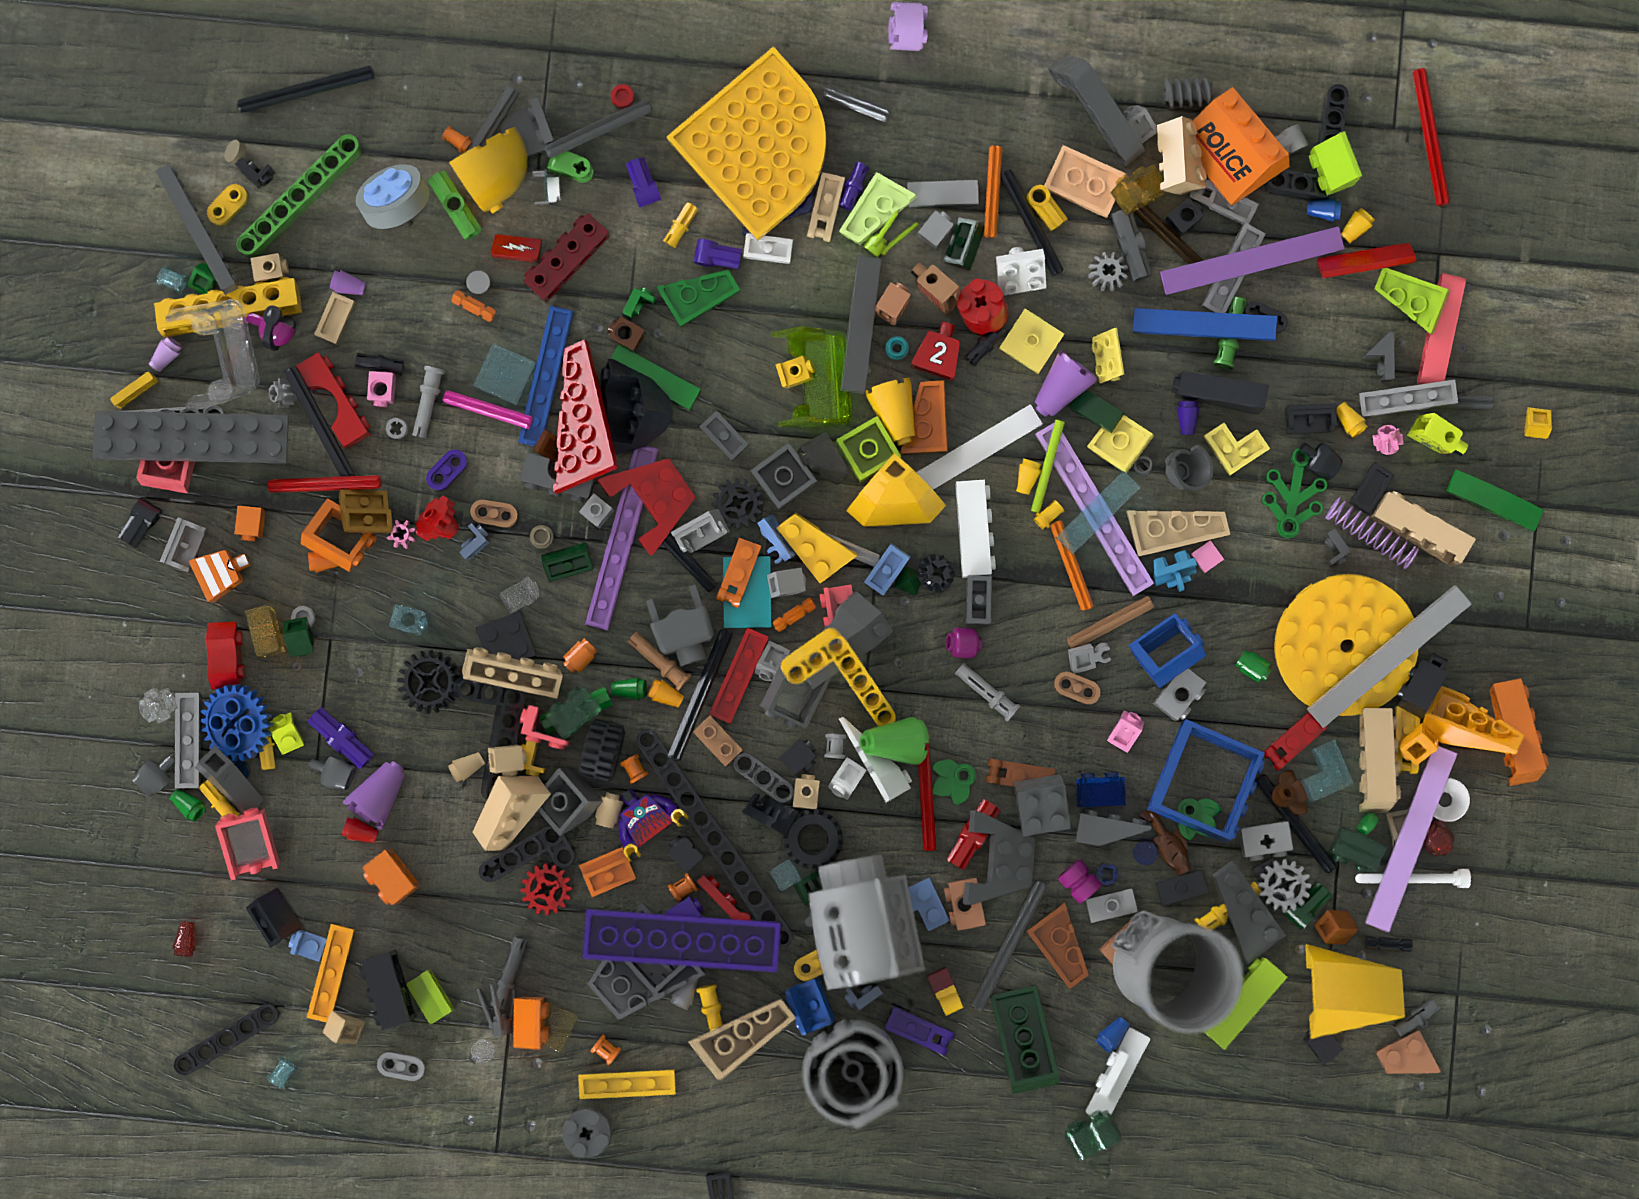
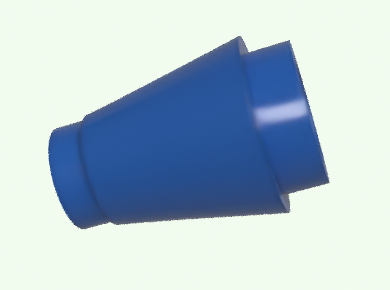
M1336 198L1308 201L1307 215L1333 222L1334 219L1340 220L1342 201H1336Z
M1118 1017L1117 1020L1098 1033L1099 1037L1096 1039V1042L1105 1051L1111 1053L1113 1049H1117L1130 1025L1123 1018Z

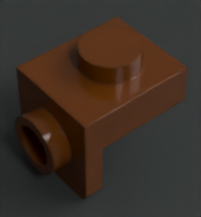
M543 430L533 451L545 458H549L554 463L558 462L559 448L556 447L557 436Z

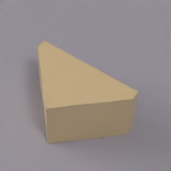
M332 1010L323 1033L335 1043L357 1044L366 1022Z

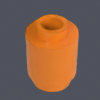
M584 638L581 642L578 641L563 656L566 660L563 664L572 673L575 671L581 673L595 658L594 655L598 651Z

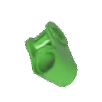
M570 151L550 158L546 167L548 171L554 174L568 177L581 183L590 181L594 175L593 167L589 161ZM583 167H585L586 171H581L579 174V172L577 171L578 168L582 169Z

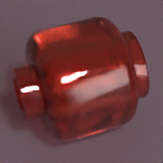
M1432 820L1422 846L1432 856L1447 855L1453 849L1455 836L1442 821Z

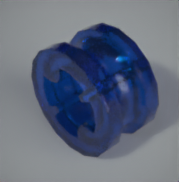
M1105 863L1097 868L1096 877L1102 884L1111 885L1117 880L1118 871L1112 864ZM1105 867L1106 870L1111 868L1113 871L1111 873L1112 879L1109 881L1107 878H1105V881L1101 878L1103 875L1101 870Z

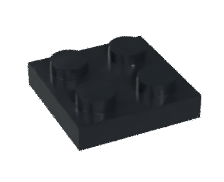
M521 611L476 627L481 645L489 654L506 653L511 655L512 659L517 660L521 658L530 659L537 656Z

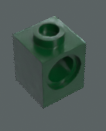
M302 617L284 621L283 637L289 656L302 657L313 653L314 637L308 618Z

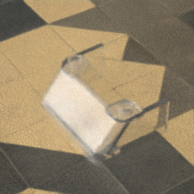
M231 299L170 310L165 317L166 322L190 318L192 328L196 333L200 335H214L224 378L213 381L208 387L207 394L191 396L186 404L187 410L223 404L256 390L260 377L244 308L240 302Z

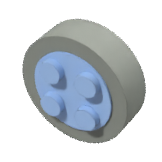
M406 164L394 165L375 173L364 182L356 195V205L371 227L387 229L404 224L405 227H410L413 224L412 218L426 205L430 192L416 167Z

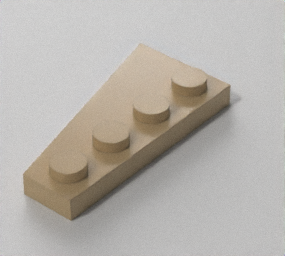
M1126 511L1138 557L1231 535L1225 512Z

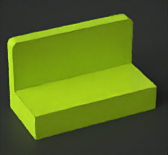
M431 969L406 984L430 1024L455 1010Z

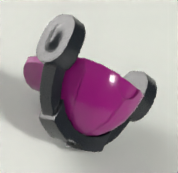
M273 305L266 308L263 317L253 313H249L246 317V322L259 327V336L262 339L263 346L273 351H277L280 346L287 344L296 333L295 320L288 316L282 317L281 309Z

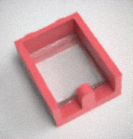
M250 808L245 810L244 814L235 816L234 813L220 817L221 820L215 825L231 880L236 879L238 874L246 872L255 874L260 872L262 868L269 866L277 869L281 863L265 809Z

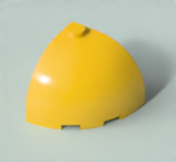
M516 127L507 129L503 135L499 133L487 139L486 146L482 147L479 145L473 147L449 162L469 194L485 213L490 211L493 214L503 208L502 203L516 193L525 178L528 166L527 149Z

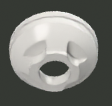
M1448 778L1442 793L1450 795L1451 803L1447 807H1442L1438 803L1434 813L1435 818L1445 822L1461 818L1467 812L1470 804V796L1466 787L1458 780Z

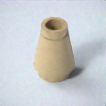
M479 752L453 760L452 764L448 765V768L456 782L461 780L464 782L485 763Z

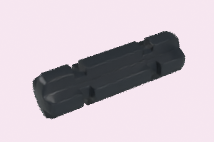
M1367 936L1365 948L1368 950H1376L1378 948V950L1383 951L1401 950L1402 952H1411L1413 941L1411 939L1400 940L1398 938L1379 937L1377 939V937Z

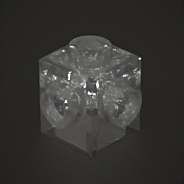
M168 687L160 691L154 688L144 693L145 698L138 701L140 705L139 711L142 717L147 719L148 723L157 720L159 724L171 718L170 712L178 709Z

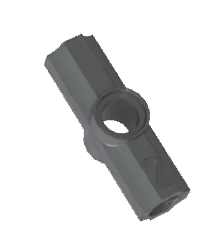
M1125 208L1112 213L1111 217L1118 236L1119 251L1121 256L1125 258L1132 282L1152 276L1145 254V241L1142 233L1138 232L1131 208Z

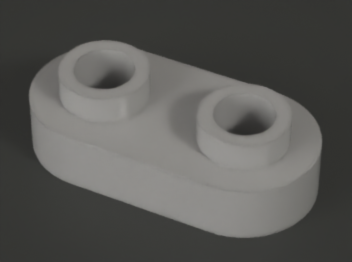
M389 1051L382 1054L377 1061L379 1072L388 1077L416 1081L426 1071L424 1061L417 1056ZM388 1059L394 1061L393 1068L387 1066L386 1062ZM411 1064L417 1065V1072H412L410 1070Z

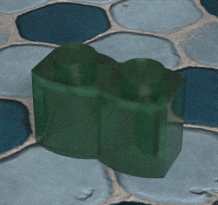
M1101 1110L1094 1111L1088 1116V1120L1083 1122L1078 1120L1068 1125L1065 1131V1138L1078 1161L1087 1159L1121 1141L1122 1134L1108 1110L1102 1112Z

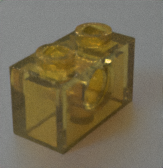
M1154 164L1147 168L1141 166L1131 176L1128 177L1126 174L1120 177L1115 182L1116 186L1110 193L1123 212L1128 215L1159 199L1165 193V191L1160 190V183L1164 182V178Z
M267 604L245 610L256 657L264 658L285 652L274 607Z

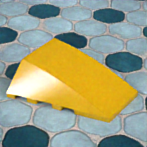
M1305 945L1306 967L1312 971L1314 1011L1309 1015L1311 1039L1405 1017L1401 969L1316 946Z

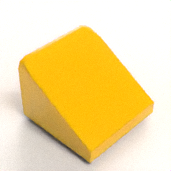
M1528 407L1525 436L1547 439L1552 430L1551 410Z

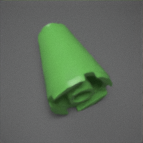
M909 717L865 730L860 737L859 743L866 754L910 765H918L927 756L928 751H924L925 743H929L927 728L921 719Z

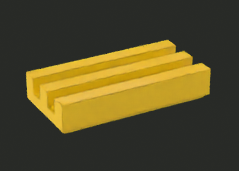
M146 372L111 397L110 400L114 406L122 409L159 381L155 375Z

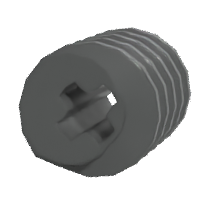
M1166 78L1164 81V106L1166 101H1168L1170 107L1173 108L1175 102L1178 101L1180 108H1183L1184 102L1187 101L1189 108H1192L1194 101H1197L1198 107L1201 108L1204 101L1209 105L1213 100L1212 81L1209 84L1207 78H1203L1201 84L1198 78H1194L1192 84H1190L1188 78H1184L1182 85L1179 78H1175L1173 84L1169 78Z

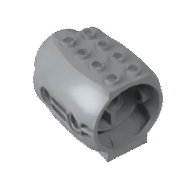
M882 855L858 858L819 867L823 891L808 895L814 938L827 990L925 970L906 875L887 878Z
M843 1019L833 1025L834 1029L830 1033L826 1034L823 1031L813 1037V1042L807 1049L803 1060V1082L811 1102L819 1112L830 1120L845 1125H854L858 1129L899 1104L897 1097L903 1082V1063L898 1049L883 1029L867 1021L851 1019L847 1022L846 1019ZM855 1031H862L871 1035L877 1042L872 1044L861 1037L846 1036ZM827 1049L820 1061L821 1076L817 1077L816 1062L818 1054ZM859 1049L869 1053L877 1061L881 1068L880 1078L870 1092L861 1079L864 1071L862 1063L856 1058L849 1059L844 1050ZM840 1053L844 1060L842 1065L843 1077L850 1082L856 1081L864 1094L863 1096L846 1097L834 1090L831 1082L825 1075V1070L829 1061L836 1054ZM849 1064H856L860 1068L856 1076H850L846 1073V1068ZM889 1065V1071H888V1076H887V1080H886V1071H885V1070H886V1066Z

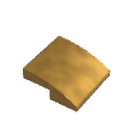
M339 491V504L344 532H393L387 491Z

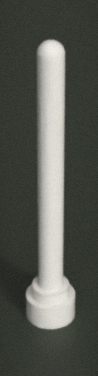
M1457 869L1452 874H1411L1408 883H1452L1458 888H1469L1471 875L1469 869ZM1358 874L1355 879L1358 883H1381L1384 874Z

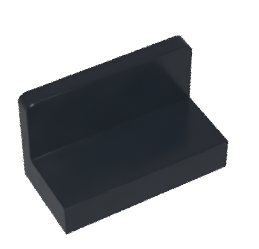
M278 888L259 897L246 907L270 948L302 928Z

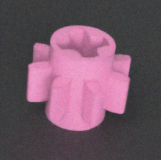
M1392 425L1380 427L1377 430L1378 435H1373V443L1377 451H1381V453L1386 455L1396 453L1399 450V445L1404 444L1403 434H1400V429H1396Z
M395 520L396 525L393 527V532L387 537V540H395L393 546L395 548L403 544V547L407 549L408 542L416 541L412 537V533L417 530L415 528L409 529L410 522L407 520L403 525L398 520ZM400 529L407 532L404 534L403 540L396 536L400 534Z

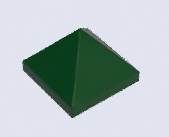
M904 566L899 573L894 587L916 596L921 584L918 578V571Z

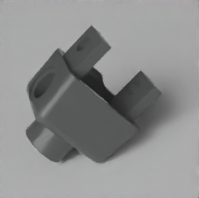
M696 584L689 586L696 609L684 610L681 608L670 612L665 619L660 620L654 600L646 601L653 622L649 625L661 653L664 655L676 653L680 667L708 658L703 644L712 641L715 637L708 607L703 606Z

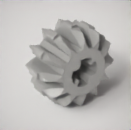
M1102 252V259L1095 256L1093 260L1096 264H1089L1088 268L1094 272L1089 273L1088 278H1096L1092 283L1094 287L1099 283L1102 284L1100 291H1104L1106 285H1108L1110 292H1113L1115 290L1114 284L1121 288L1123 285L1121 280H1126L1128 277L1127 274L1123 273L1128 269V266H1120L1124 258L1120 257L1118 260H1115V252H1112L1110 258H1108L1106 252ZM1111 268L1113 270L1111 275L1103 274L1105 269Z

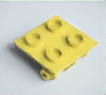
M1113 328L1092 337V350L1096 358V374L1099 377V384L1109 380L1118 381L1120 376L1124 375L1117 328Z

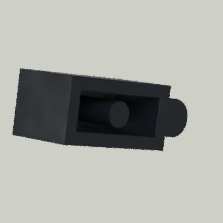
M1433 652L1428 662L1422 659L1419 666L1415 665V667H1412L1409 673L1411 681L1409 685L1403 684L1397 695L1401 700L1397 706L1424 719L1448 674L1447 671L1443 670L1448 660Z

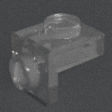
M527 576L521 582L500 592L499 597L511 615L534 603L540 597L537 584Z

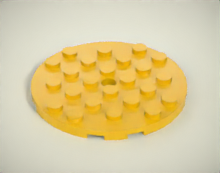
M1341 574L1329 576L1315 584H1310L1299 592L1288 608L1284 610L1277 626L1274 649L1276 664L1283 681L1298 699L1311 706L1409 624L1414 617L1407 604L1396 592L1384 583L1367 576ZM1346 639L1352 640V648L1346 652L1342 651L1340 648L1342 641ZM1418 649L1338 716L1359 715L1364 708H1379L1399 693L1403 684H1406L1410 678L1409 673L1412 667L1416 665Z

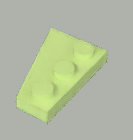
M876 172L839 232L861 245L886 224L894 211L900 212L917 196Z

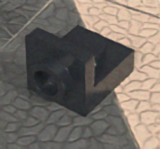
M240 158L235 163L236 167L258 189L261 186L268 185L273 179L272 175L275 171L269 165H266L260 171L251 160L246 163Z

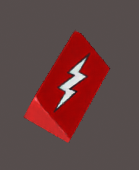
M495 234L491 256L492 258L539 263L542 239Z

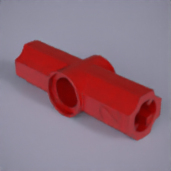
M983 799L975 811L982 812L995 819L1001 809ZM970 819L964 825L958 836V841L946 859L962 870L967 867L976 849L978 850L988 835V833L969 832Z

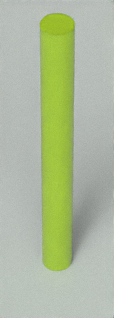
M1055 420L1031 511L1037 513L1041 511L1065 421Z

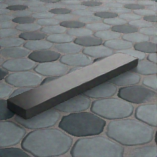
M861 254L857 256L840 391L862 395L865 393L881 258Z

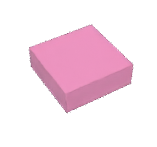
M1211 540L1190 554L1192 558H1195L1197 565L1203 573H1206L1224 560Z

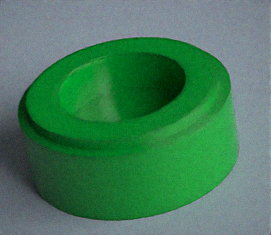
M1372 811L1367 813L1358 823L1356 830L1362 835H1367L1375 828L1379 817Z

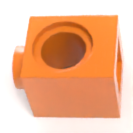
M237 506L234 534L241 536L243 541L255 542L256 538H263L266 510L257 507Z

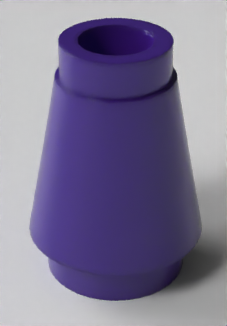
M1179 401V407L1176 408L1181 434H1195L1200 410L1198 401Z

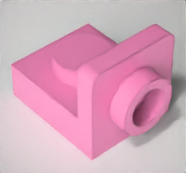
M1123 711L1120 720L1107 741L1128 753L1141 733L1144 721L1133 712Z

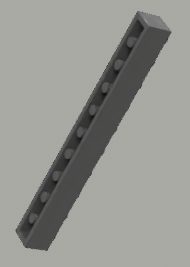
M167 164L157 169L158 177L223 293L227 295L238 289L236 285L238 283L237 279L229 273L231 269L228 263L224 264L222 260L224 256L221 251H217L216 247L218 245L214 238L210 239L209 235L211 233L208 227L204 228V220L201 215H197L196 211L198 209L195 204L190 203L191 197L187 191L184 192L183 187L185 186L181 179L178 180L176 178L178 173L175 168H171Z

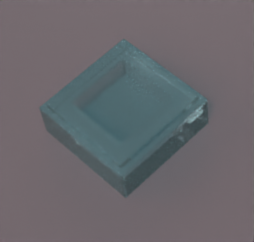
M790 859L769 871L781 891L802 880Z

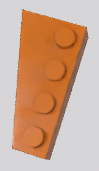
M1522 679L1495 683L1489 690L1495 720L1504 721L1524 735V739L1516 754L1505 753V766L1511 767L1512 777L1508 778L1509 785L1514 786L1538 781L1547 770L1548 759L1546 754L1542 753L1540 747L1542 738L1540 731L1535 729L1534 722L1536 717L1534 709L1530 708L1528 704V688L1526 685H1523Z

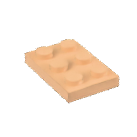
M1063 145L1044 186L1048 188L1050 193L1107 218L1127 174Z

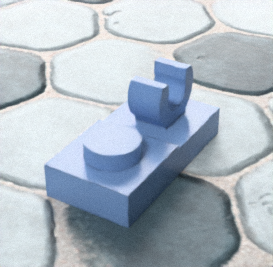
M773 514L757 523L761 534L774 545L767 550L768 554L774 550L779 553V558L774 561L775 564L783 560L787 561L797 555L777 530V526L780 523Z
M891 543L864 583L884 596L911 556Z

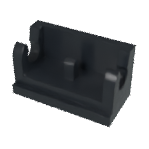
M1336 403L1288 405L1285 408L1286 434L1334 432V428L1337 425Z
M755 793L751 797L746 809L744 808L742 812L786 835L798 811L767 795H764L761 803L756 805L760 794Z

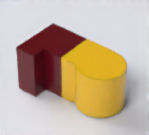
M947 967L926 975L946 1016L963 1008Z

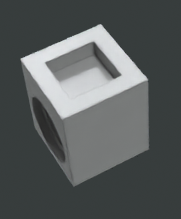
M935 210L918 231L917 237L936 251L953 230L952 218L944 212L938 213Z
M594 493L579 511L582 516L599 529L614 512L612 507Z
M802 568L776 571L767 575L771 598L794 595L806 591V577L802 573Z

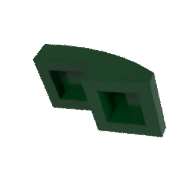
M1087 390L1075 398L1069 406L1073 412L1089 419L1094 425L1110 433L1114 431L1124 415L1121 410Z

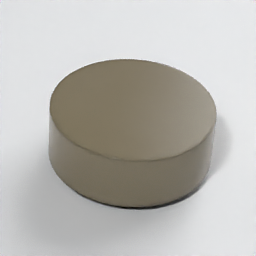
M238 140L231 141L225 150V160L235 165L240 158L244 159L246 154L245 144Z

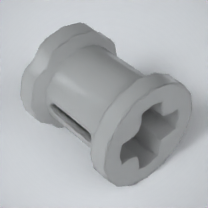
M825 734L827 749L824 758L845 759L843 742L846 739V735Z

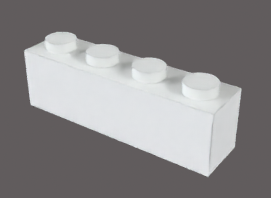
M985 480L958 481L955 483L962 578H967L968 575L991 576L992 570H996L995 556H990V547L994 546L993 532L988 530V523H992L991 509H987L986 500L990 499V487L985 485Z

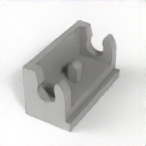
M715 509L702 514L671 533L683 552L689 551V553H693L730 531L719 509Z
M178 517L160 561L190 572L191 565L189 560L195 559L207 529Z

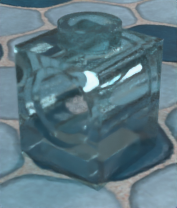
M395 604L389 627L420 635L421 631H425L428 617H425L426 612ZM408 614H413L415 616V623L407 627L404 624V618Z

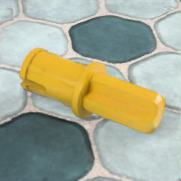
M691 203L685 204L677 219L672 221L673 225L663 239V242L676 249L685 231H689L688 226L698 211L696 206Z
M268 736L265 738L269 744L262 746L264 751L259 752L262 770L275 768L273 751L275 743H272V737Z
M206 780L200 785L199 789L211 802V808L215 807L221 816L234 813L235 816L239 815V812L234 809L226 797L212 783Z

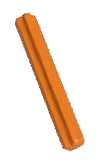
M991 146L989 149L984 237L990 239L997 236L1002 162L1001 146Z
M1061 520L1053 522L1050 527L1082 611L1091 609L1093 602L1064 524Z

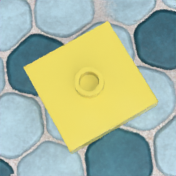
M1024 309L999 349L1039 374L1064 336V333L1027 309Z
M1123 415L1112 433L1100 428L1087 447L1126 474L1154 435Z

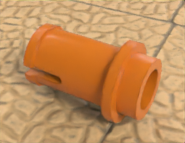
M451 126L442 135V139L458 148L460 153H465L473 142L471 137L463 136Z

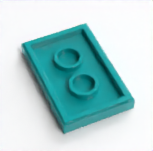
M770 556L757 558L739 608L732 606L730 602L723 601L724 628H771V595L767 575L771 574ZM723 557V579L732 557ZM729 585L727 592L736 594L738 588Z

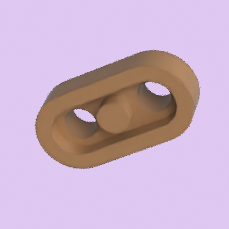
M478 500L473 503L470 509L471 517L480 524L509 528L514 526L518 520L516 508L507 503ZM482 508H486L487 515L480 516L479 511ZM505 512L511 514L509 520H503L502 516Z
M1062 672L1054 680V688L1060 695L1086 705L1093 704L1100 697V688L1095 682L1071 672ZM1064 679L1070 682L1069 688L1062 687L1061 682ZM1086 688L1092 691L1090 697L1084 696L1083 692Z

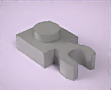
M1100 643L1094 649L1091 644L1068 649L1072 673L1076 674L1096 668L1095 662L1098 661L1101 663L1111 661L1108 653L1102 655L1104 651L1110 650L1108 644Z

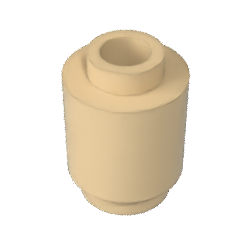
M606 792L605 797L600 796L603 802L596 810L595 818L597 820L595 824L614 829L615 823L618 824L623 801L619 800V795Z

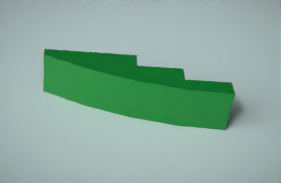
M1459 470L1454 471L1446 492L1482 511H1488L1506 521H1512L1529 531L1536 530L1544 511L1522 498Z

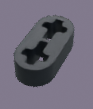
M1251 302L1244 309L1243 314L1252 315L1249 309L1253 310L1257 307L1259 309L1258 313L1261 315L1277 316L1280 318L1279 323L1282 324V327H1277L1276 334L1283 332L1287 327V317L1282 312L1265 304Z

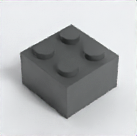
M787 443L750 470L778 511L817 484L816 478L790 443Z
M1061 774L1014 782L1019 823L1023 836L1071 829L1065 784Z

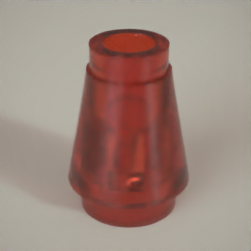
M180 922L172 947L175 956L193 957V952L196 951L193 922Z

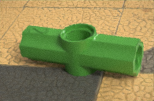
M443 170L432 175L427 181L464 240L466 241L477 236L482 231V228L446 171ZM457 200L461 202L460 208L457 210L449 209L452 201Z

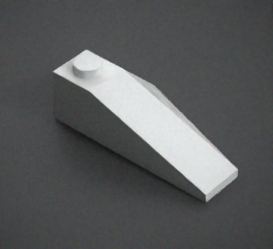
M844 717L839 718L885 802L911 788L909 783L912 780L906 769L901 771L892 760L864 753L859 743L862 733Z

